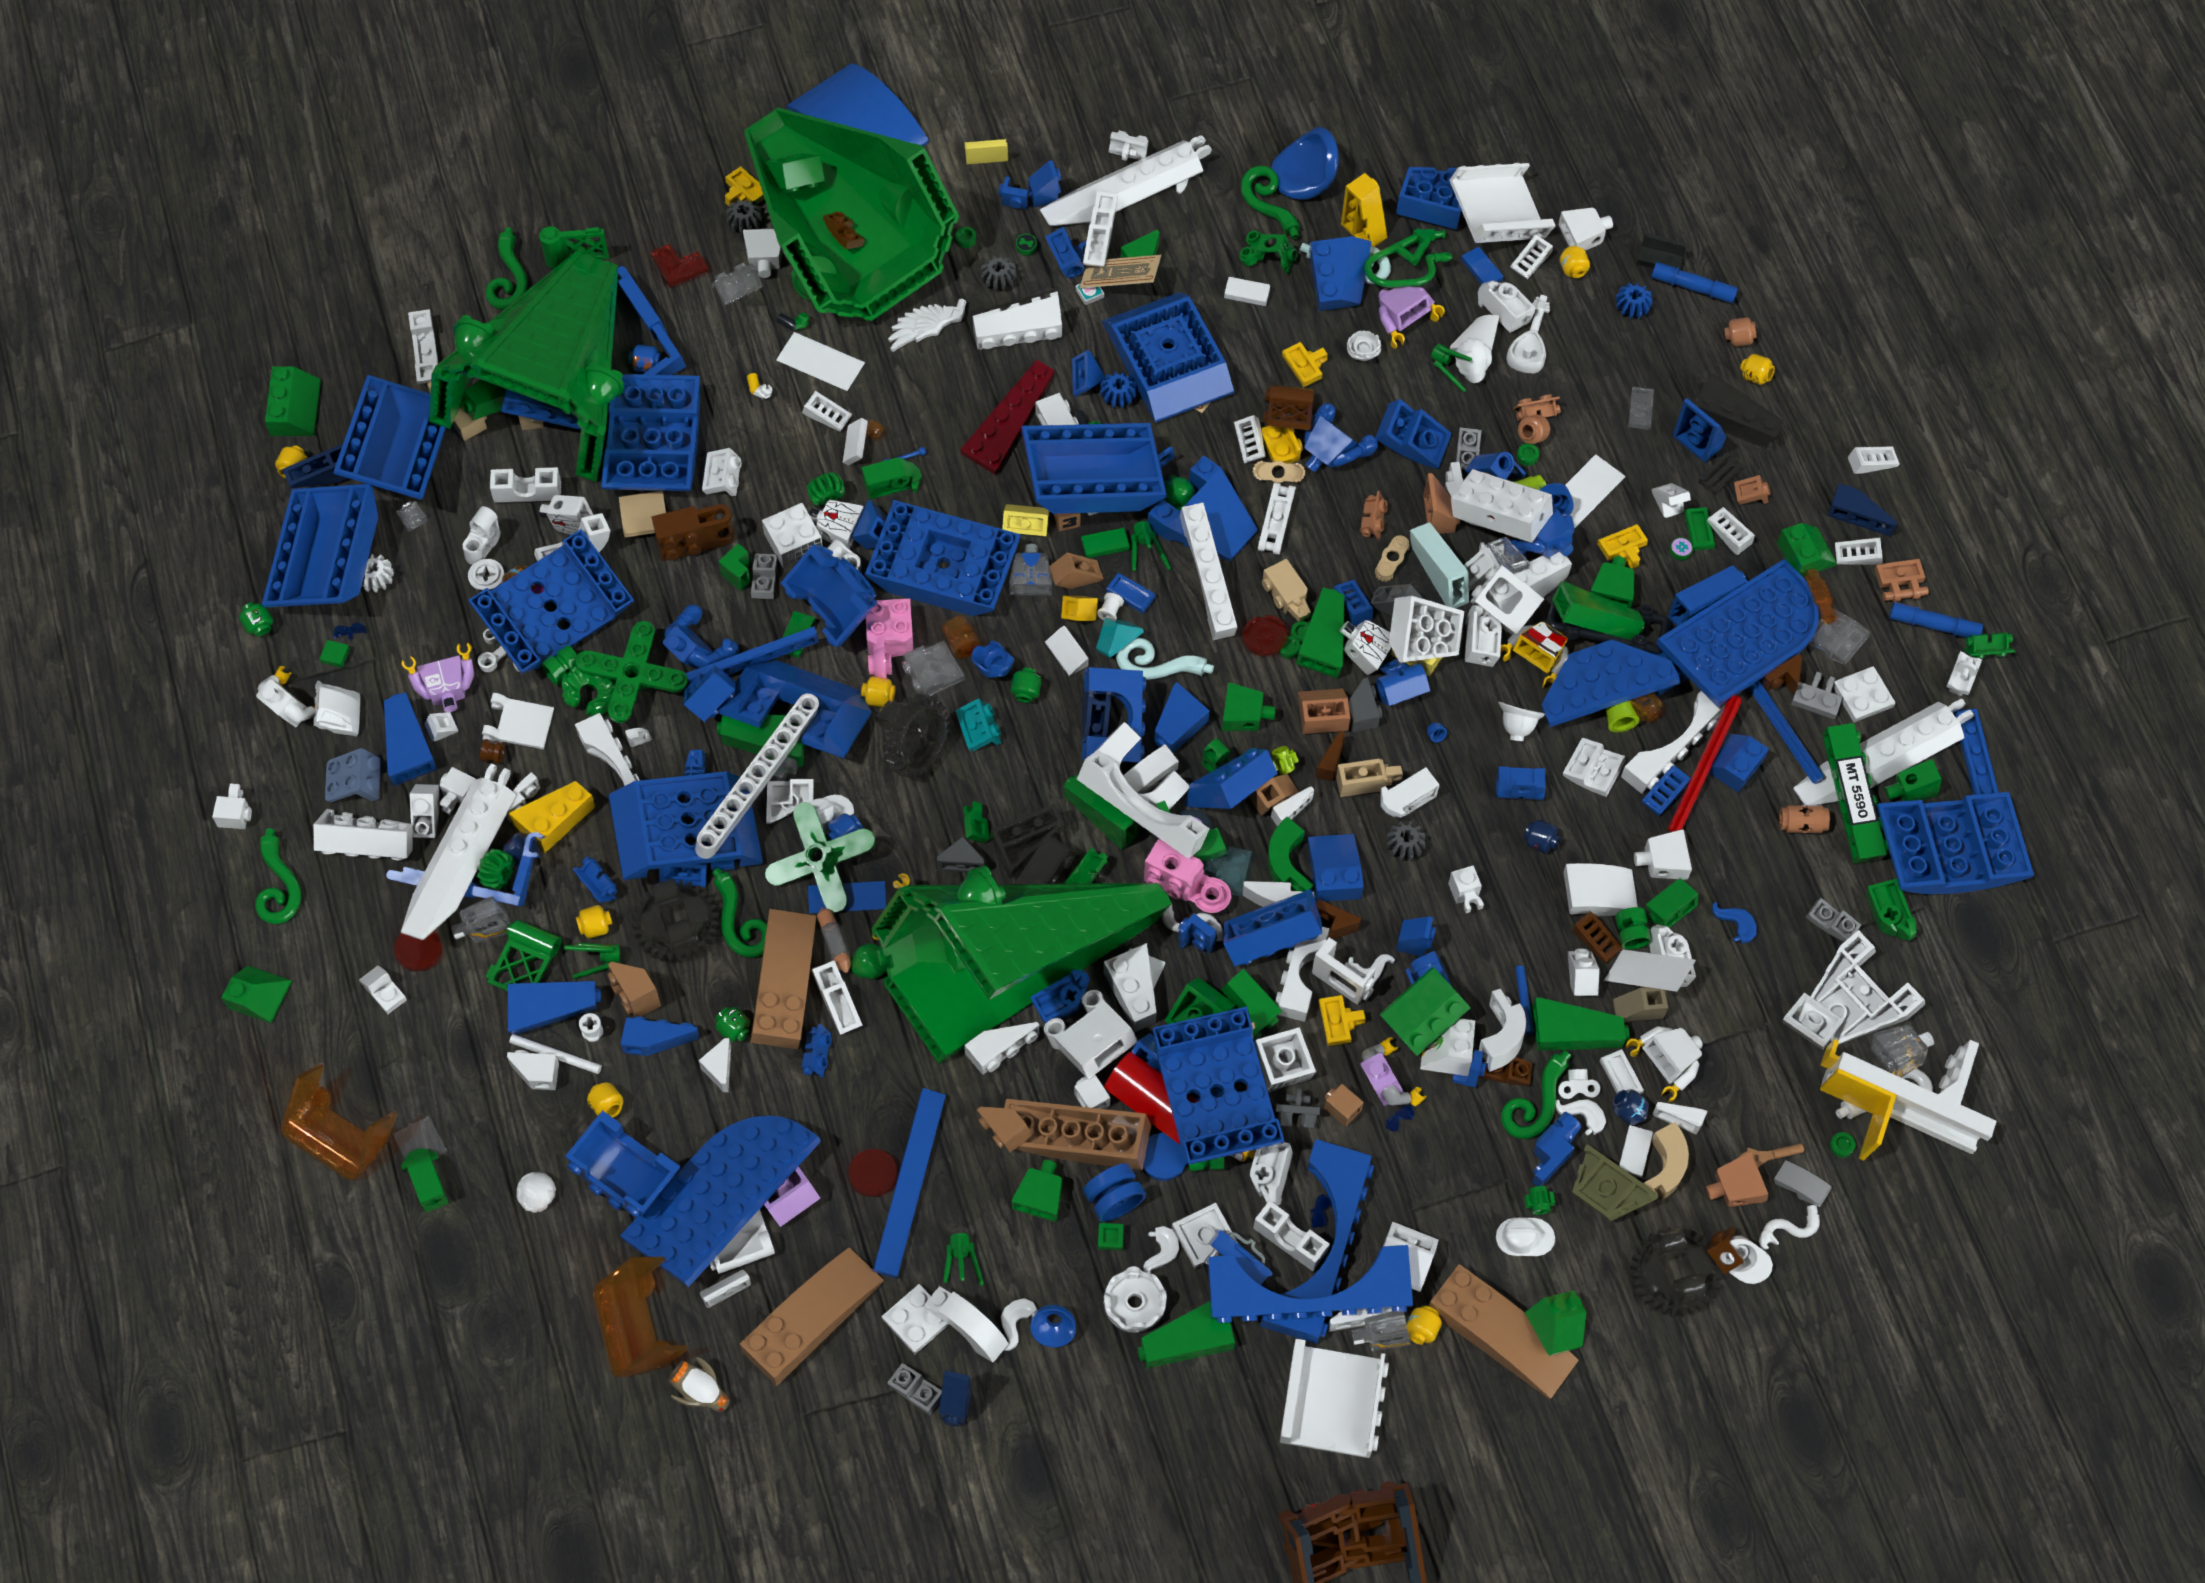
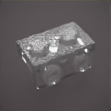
M743 262L733 267L734 272L727 275L725 271L714 277L716 281L711 283V285L716 288L724 306L763 287L752 263L745 265Z

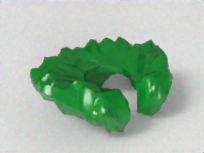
M574 666L568 674L563 675L562 697L568 706L575 708L580 703V689L588 685L596 689L598 695L586 706V715L594 716L599 713L603 715L608 711L616 681L580 672L577 666Z

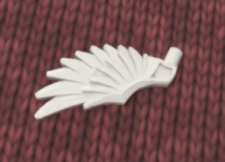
M959 299L957 307L943 306L942 308L934 304V306L928 305V308L921 306L920 309L913 308V313H905V317L897 319L899 324L892 326V331L897 332L888 338L889 342L895 341L890 348L891 351L894 352L914 340L919 342L927 337L937 336L945 326L961 322L967 302L964 299Z

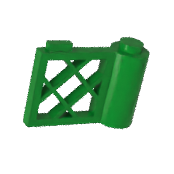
M548 226L539 233L546 265L552 269L572 255L570 253L573 250L590 254L592 257L600 260L609 259L604 229H599V227L560 232L556 227ZM591 237H600L596 241L590 239ZM574 238L577 239V241H575V242H572V241L567 240V239H574ZM583 243H586V244H588L589 246H588L587 248H585V247L580 246V245L583 244ZM597 248L603 252H594L593 250Z
M516 920L514 923L511 922L506 932L508 941L496 965L491 964L485 976L488 979L487 983L506 992H508V984H517L528 978L531 983H540L551 960L557 955L562 942L561 937L523 921ZM511 948L520 951L522 959L509 963L507 956ZM536 958L543 961L540 969L530 972L528 961ZM524 963L528 974L515 978L511 968ZM508 970L512 980L503 984L497 982L496 979L499 973Z

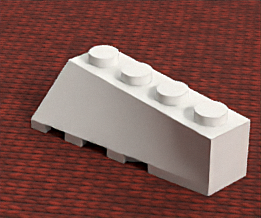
M1058 291L1050 293L1051 297L1041 300L1040 297L1032 299V303L1025 305L1015 303L1004 311L998 308L974 315L973 330L977 349H990L997 346H1011L1018 343H1032L1038 340H1053L1062 337Z
M1558 552L1551 557L1541 556L1511 573L1544 598L1560 585L1561 581L1568 577L1572 563L1567 556H1563ZM1501 577L1495 581L1486 593V598L1502 612L1509 614L1522 598V593Z
M326 809L314 823V851H322L323 854H334L337 852L345 853L346 856L361 854L368 855L370 858L384 856L391 857L393 860H403L413 851V824L387 819L379 823L376 822L374 817L364 816L357 819L353 818V813L343 812L342 815H335L334 810Z

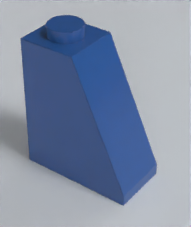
M1178 682L1172 688L1155 729L1154 737L1158 748L1166 745L1172 753L1209 722L1210 713L1203 704Z

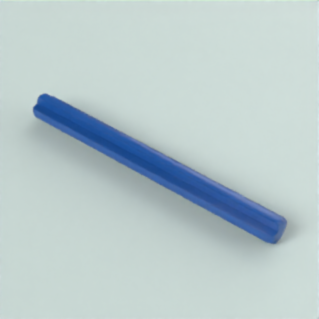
M1758 680L1750 685L1748 689L1812 783L1821 782L1824 774L1761 682Z

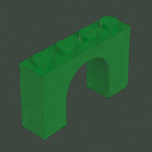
M1244 969L1221 989L1237 1008L1247 1007L1251 1023L1254 1022L1255 1029L1252 1032L1253 1041L1262 1036L1260 1031L1266 1027L1269 1030L1279 1021L1277 1016L1282 1010ZM1193 1013L1186 1020L1198 1017Z

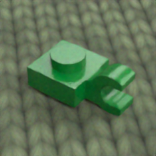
M973 801V807L964 806L966 838L985 843L989 840L987 819L982 818V804Z

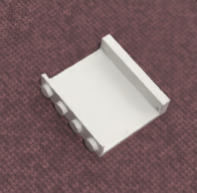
M1529 163L1479 165L1473 167L1461 166L1456 169L1449 181L1475 243L1532 239L1535 235L1546 238L1555 227L1553 219L1540 218L1524 181L1523 174L1529 168Z
M1296 1339L1280 1443L1370 1458L1372 1450L1377 1451L1379 1436H1375L1374 1432L1375 1426L1380 1427L1382 1411L1377 1410L1378 1403L1383 1402L1385 1387L1381 1386L1382 1377H1387L1389 1363L1384 1362L1385 1354L1381 1353L1380 1359L1307 1347L1305 1346L1306 1340Z

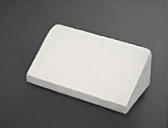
M1065 626L1061 627L1045 641V644L1069 677L1088 667V657Z
M741 1270L701 1291L700 1296L706 1307L710 1308L751 1286V1281L748 1274Z

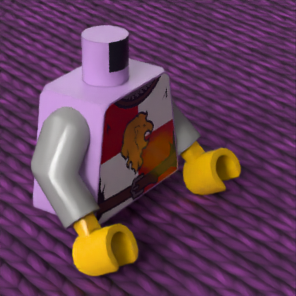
M1392 1037L1387 1038L1380 1044L1365 1049L1362 1053L1364 1062L1360 1064L1384 1106L1388 1104L1393 1106L1409 1103L1413 1106H1418L1426 1098V1096L1419 1094L1422 1091L1420 1087H1416L1410 1093L1403 1092L1383 1054L1387 1056L1398 1049V1046L1393 1047L1391 1045Z

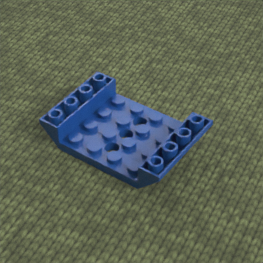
M580 529L564 539L562 546L493 590L484 589L470 598L468 602L522 674L542 667L541 662L551 655L556 657V652L564 646L569 645L573 647L612 622L634 602V599L583 530ZM539 584L543 587L544 591L540 594H535L531 591V586ZM552 602L557 606V609L553 612H548L545 610L544 604ZM560 620H566L569 622L570 627L566 630H561L557 623Z
M725 771L633 781L610 793L609 802L623 880L647 878V872L650 869L738 859L739 867L763 864L752 805L713 857L708 859L699 857L695 851L696 845H688L685 842L687 837L697 839L700 831L740 779V776ZM746 790L740 791L743 794H750ZM686 795L690 801L688 803H681L677 797ZM733 807L727 808L729 811L732 812L737 811V809ZM690 816L694 822L692 824H685L681 818ZM715 825L718 829L725 828L722 825ZM709 842L702 843L704 846H712Z
M1247 1007L1153 1027L1160 1071L1181 1150L1188 1165L1284 1143L1278 1119H1275L1252 1038L1253 1027ZM1237 1082H1243L1247 1085V1090L1238 1092L1234 1089V1085ZM1214 1087H1219L1223 1090L1224 1094L1216 1098L1211 1095L1210 1090ZM1189 1093H1197L1200 1096V1100L1196 1103H1191L1186 1097Z

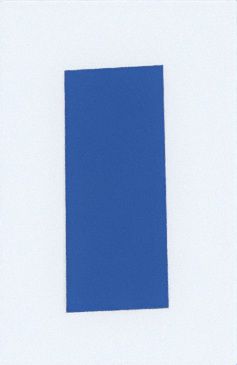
M885 881L843 883L848 898L847 906L843 911L886 908ZM818 885L808 886L809 914L819 913L822 907H826Z

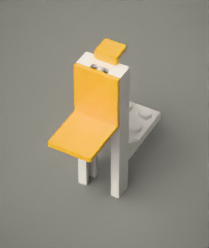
M1836 1039L1826 1047L1821 1066L1827 1069L1820 1090L1873 1114L1859 1159L1864 1161L1881 1145L1890 1117L1970 1154L1976 1151V1144L1980 1138L1987 1141L1992 1138L1996 1120L1961 1105L1979 1043L1969 1040L1964 1046H1959L1954 1055L1948 1057L1945 1064L1947 1073L1939 1083V1088H1941L1939 1094L1848 1053L1843 1052L1840 1056L1835 1055L1839 1043Z

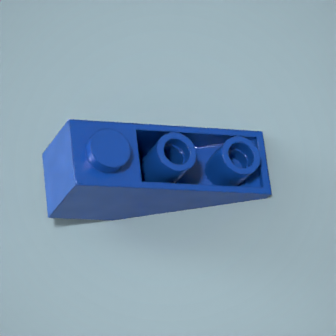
M635 1016L633 1018H626L620 1045L623 1053L649 1056L698 1040L699 1032L698 1028L690 1023L678 1025L671 1024L667 1020H657L656 1022L648 1021L644 1017Z

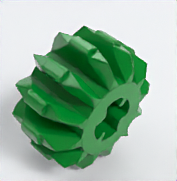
M830 472L812 479L807 485V492L814 505L823 506L830 500L836 501L841 499L845 494V487L839 474Z
M491 849L490 852H485L484 858L480 859V866L477 867L479 870L477 878H479L483 886L500 890L503 886H507L508 880H512L511 875L515 872L513 869L515 861H513L512 855L499 849Z

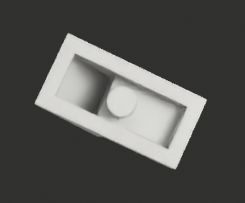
M1673 483L1652 489V494L1663 516L1666 518L1683 513V502L1691 500L1689 491Z
M1484 547L1464 564L1468 571L1469 591L1475 589L1478 585L1483 586L1487 580L1485 576L1492 567L1500 566L1490 548Z
M376 966L359 979L360 983L387 1015L407 1001L404 994L390 979L389 974L380 966Z

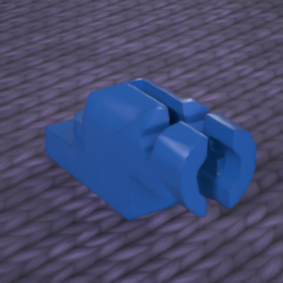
M1566 1111L1536 1141L1534 1153L1542 1160L1533 1171L1535 1176L1532 1183L1536 1186H1543L1573 1153L1574 1147L1571 1145V1142L1580 1131L1581 1125L1576 1118Z

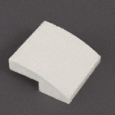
M1582 738L1568 762L1563 776L1577 785L1607 797L1626 759L1623 755L1605 750L1601 743Z

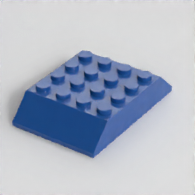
M367 375L333 474L422 500L446 427L429 421L431 394Z
M1150 423L1021 427L1035 500L1053 514L1141 511L1166 498V490Z
M360 484L292 489L262 602L263 607L345 603L360 594L378 521L372 485Z

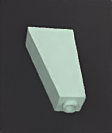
M1429 522L1411 529V547L1445 605L1458 608L1469 603L1468 571L1432 524Z

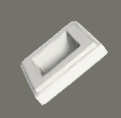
M451 712L430 714L425 722V727L432 741L440 740L458 732Z

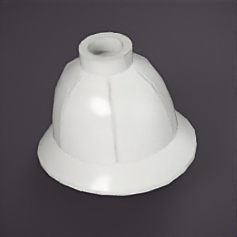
M1498 702L1503 710V725L1510 734V740L1524 741V737L1534 730L1538 720L1545 715V713L1525 710Z

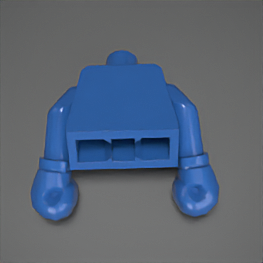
M1325 403L1318 408L1311 421L1310 430H1305L1304 448L1313 454L1305 465L1315 473L1322 463L1331 468L1339 467L1357 458L1371 456L1378 448L1375 436L1366 435L1360 443H1357L1334 426L1332 422L1336 409L1330 403Z
M1553 506L1552 516L1533 542L1522 539H1509L1503 545L1505 555L1510 560L1516 561L1525 559L1527 551L1540 553L1545 557H1551L1558 552L1563 556L1570 555L1573 551V546L1571 545L1572 534L1574 533L1573 518L1559 512Z
M691 604L686 606L681 615L677 617V620L666 628L665 639L662 643L682 663L695 669L739 654V645L736 641L724 639L722 646L713 652L688 628L691 624L696 625L703 614L702 609L698 605Z

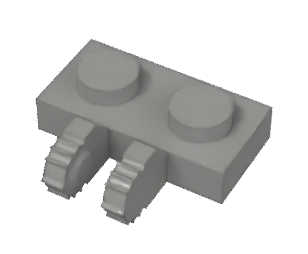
M1816 672L1811 686L1799 682L1791 705L1835 719L1843 698L1831 693L1835 678L1830 676L1826 682L1825 690L1817 688L1821 680V673Z

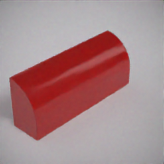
M1129 1052L1115 1067L1104 1085V1089L1136 1113L1146 1114L1151 1124L1180 1145L1162 1074L1135 1054ZM1189 1094L1187 1095L1186 1098H1187V1100H1188L1189 1102H1191V1103H1196V1102H1198L1196 1099H1194V1098H1193L1192 1096H1190Z

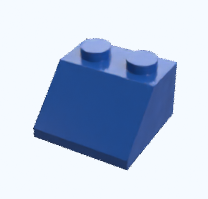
M1726 734L1709 773L1739 793L1763 763L1769 748L1751 736Z

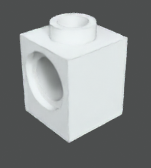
M1096 1075L1090 1079H1087L1085 1076L1077 1081L1074 1086V1095L1082 1107L1105 1109L1110 1106V1096Z

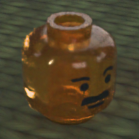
M1654 692L1630 700L1641 722H1652L1662 713V702Z

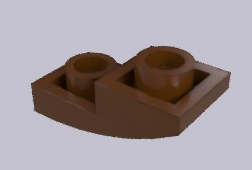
M836 211L823 216L827 228L841 246L845 249L863 246L864 238L852 229L853 221L845 216L844 213Z
M1515 1057L1505 1066L1490 1072L1485 1066L1484 1075L1478 1077L1506 1084L1528 1086L1531 1080L1532 1062Z

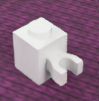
M453 767L448 773H445L440 780V788L444 795L439 803L442 806V811L450 815L456 803H462L473 780H476V778Z
M230 784L228 797L217 796L212 816L217 827L245 829L247 821L251 820L252 810L245 798H242L243 790H240V784Z
M1474 866L1451 872L1448 884L1456 904L1464 902L1466 913L1471 911L1470 903H1475L1478 910L1483 909L1484 904L1479 897L1482 885Z

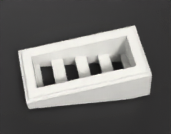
M1535 235L1510 268L1525 279H1528L1552 253L1553 246L1538 235ZM1537 247L1543 252L1540 254L1534 248ZM1531 252L1532 254H1534V255L1537 256L1538 258H1537V259L1533 258L1532 256L1529 255V253ZM1524 259L1530 260L1533 263L1532 266L1524 261ZM1521 263L1528 268V271H1524L1518 265Z
M817 391L813 393L802 411L804 415L840 432L852 416L850 412ZM823 408L827 409L825 413L821 412ZM831 411L835 413L832 418L828 417ZM840 415V416H842L843 418H842L841 421L838 423V422H836L835 420H836L837 417Z
M1253 415L1234 422L1244 463L1246 464L1265 457L1259 418ZM1252 427L1253 430L1245 432V429ZM1254 434L1253 438L1246 440L1247 436ZM1256 442V445L1247 448V444ZM1258 449V453L1249 456L1248 452Z
M1855 447L1848 456L1854 474L1889 469L1900 465L1893 447Z
M1724 507L1707 519L1711 527L1736 555H1739L1752 545L1755 535ZM1722 518H1725L1724 522L1718 523ZM1730 524L1731 527L1726 530L1725 527Z
M1880 538L1835 543L1837 564H1883ZM1842 549H1847L1848 557H1843ZM1851 549H1856L1857 556H1852ZM1860 549H1865L1866 555H1861ZM1870 549H1874L1875 554H1870Z
M1308 787L1272 807L1271 818L1277 826L1286 817L1292 820L1313 800V787Z
M1657 1102L1652 1115L1669 1123L1676 1122L1678 1127L1697 1134L1707 1111Z

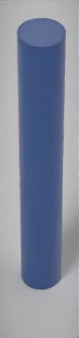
M1516 966L1515 972L1520 1004L1526 1017L1525 1034L1532 1035L1534 1034V1026L1524 966Z

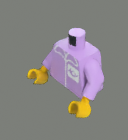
M1395 287L1392 290L1384 288L1379 293L1380 319L1386 332L1392 336L1391 347L1397 349L1395 340H1399L1403 345L1405 339L1403 334L1396 332L1397 329L1399 331L1403 330L1430 310V319L1434 322L1439 320V315L1443 317L1445 312L1441 305L1435 306V301L1421 287Z
M467 643L468 651L466 653L461 651V645L458 644L457 652L460 654L459 656L417 666L418 670L414 668L416 661L413 657L410 656L413 661L411 667H406L402 660L403 668L409 671L408 677L414 691L425 700H431L434 706L443 704L445 712L457 710L456 701L465 698V691L470 688L474 678L472 658L469 657L472 646Z

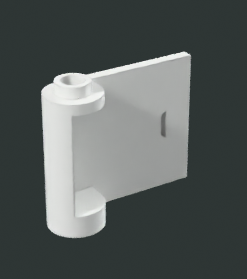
M760 1209L710 1263L712 1271L717 1269L718 1274L775 1254Z

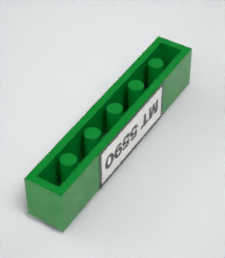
M1854 723L1827 727L1822 733L1853 863L1857 865L1881 861L1887 855L1888 845L1887 841L1882 837V823L1876 812L1877 800L1871 792V776L1866 772L1865 768L1866 756L1861 751L1859 745L1861 741L1860 733L1855 729Z

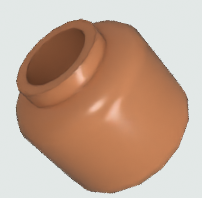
M1748 317L1730 320L1729 327L1725 328L1726 341L1730 340L1734 347L1752 344L1753 339L1757 338L1755 321L1751 322V319Z
M1536 414L1525 417L1518 425V435L1527 444L1543 442L1550 434L1549 422L1541 415Z

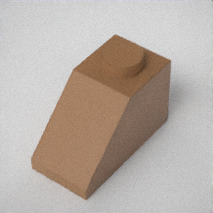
M1068 552L1049 566L1052 580L1056 586L1073 589L1103 580L1097 560Z

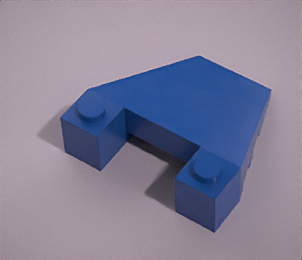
M1203 455L1190 469L1189 481L1199 491L1185 506L1204 503L1218 558L1231 561L1256 535L1258 529L1222 468ZM1162 499L1148 513V522L1150 523L1151 530L1155 531L1156 534L1171 542L1175 540L1184 543V546L1190 548L1179 517L1181 510H1177Z

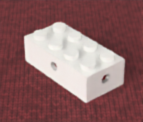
M1474 469L1471 470L1451 497L1453 517L1531 543L1553 514L1552 494Z

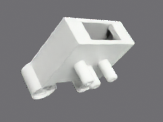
M1090 990L1083 995L1082 1003L1087 1014L1067 1029L1063 1020L1058 1018L1049 1020L1044 1026V1031L1051 1046L1054 1049L1060 1050L1087 1079H1090L1137 1043L1132 1028L1105 1002L1103 995L1098 990Z

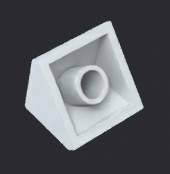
M1803 993L1783 1018L1785 1025L1821 1050L1826 1047L1844 1021L1806 993Z

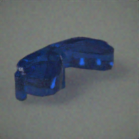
M355 623L351 627L337 626L333 631L334 638L348 635V638L351 640L353 639V634L363 632L366 634V627L361 623Z
M1404 1106L1387 1119L1385 1128L1392 1132H1397L1399 1129V1119H1413V1106Z
M1324 1194L1318 1195L1315 1208L1310 1210L1313 1213L1311 1219L1312 1228L1326 1225V1219L1322 1210L1329 1207L1331 1203Z

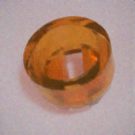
M870 420L867 424L866 436H872V440L878 439L883 433L884 427L880 423Z

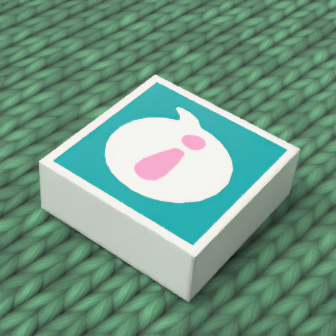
M1080 284L1076 285V292L1085 306L1104 298V292L1101 287L1080 288Z

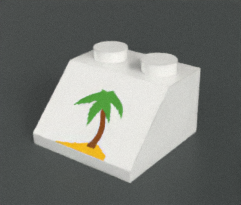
M1458 1019L1422 1051L1420 1069L1468 1076L1472 1062L1475 1021Z

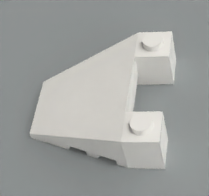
M1859 930L1839 947L1837 954L1811 995L1814 1000L1844 1020L1831 1038V1041L1834 1039L1838 1040V1045L1906 1021L1925 1005V1000L1909 983H1906L1893 996L1888 998L1859 967L1876 953L1875 947Z

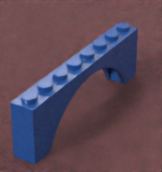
M1315 1139L1307 1169L1322 1184L1330 1199L1335 1218L1334 1244L1326 1261L1313 1277L1299 1287L1279 1295L1298 1299H1316L1331 1296L1333 1291L1338 1292L1342 1277L1337 1276L1339 1268L1345 1269L1348 1254H1344L1346 1245H1352L1355 1232L1350 1230L1353 1223L1358 1224L1361 1209H1358L1357 1206L1359 1200H1365L1368 1187L1364 1186L1366 1178L1371 1179L1374 1165L1370 1164L1371 1155ZM1307 1313V1318L1292 1319V1314H1284L1280 1320H1267V1316H1262L1260 1327L1318 1344L1319 1337L1325 1338L1329 1323L1324 1322L1325 1317H1317V1313Z
M1408 1245L1381 1247L1374 1263L1359 1281L1342 1292L1316 1299L1290 1298L1264 1288L1242 1269L1234 1255L1207 1258L1211 1319H1217V1323H1230L1232 1318L1242 1317V1322L1257 1321V1316H1267V1320H1280L1284 1314H1292V1319L1307 1318V1313H1317V1317H1330L1334 1311H1342V1316L1357 1315V1310H1367V1314L1382 1313L1384 1308H1392V1313L1407 1312V1307L1413 1306Z

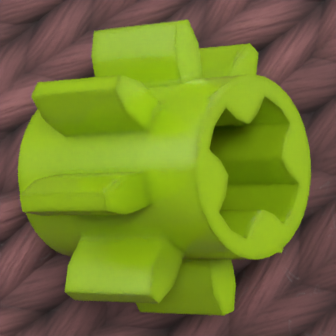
M1281 746L1272 751L1273 757L1271 759L1279 774H1287L1295 769L1294 763L1299 761L1293 749L1289 750L1287 746Z

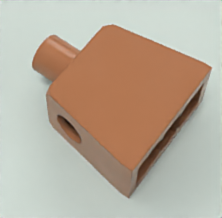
M1752 1152L1718 1168L1715 1175L1717 1183L1705 1186L1710 1200L1723 1196L1727 1207L1766 1202L1768 1198V1192Z

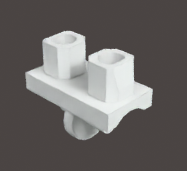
M1120 130L1117 133H1111L1109 153L1121 155L1122 160L1127 161L1128 157L1137 160L1146 158L1148 148L1147 137L1141 135L1137 137L1128 136L1126 132Z
M1960 651L1946 686L1950 688L1949 691L1960 696L1962 694L1968 695L1982 659L1970 657Z

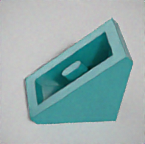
M1105 618L1096 649L1098 652L1111 658L1144 632L1143 628L1131 622Z

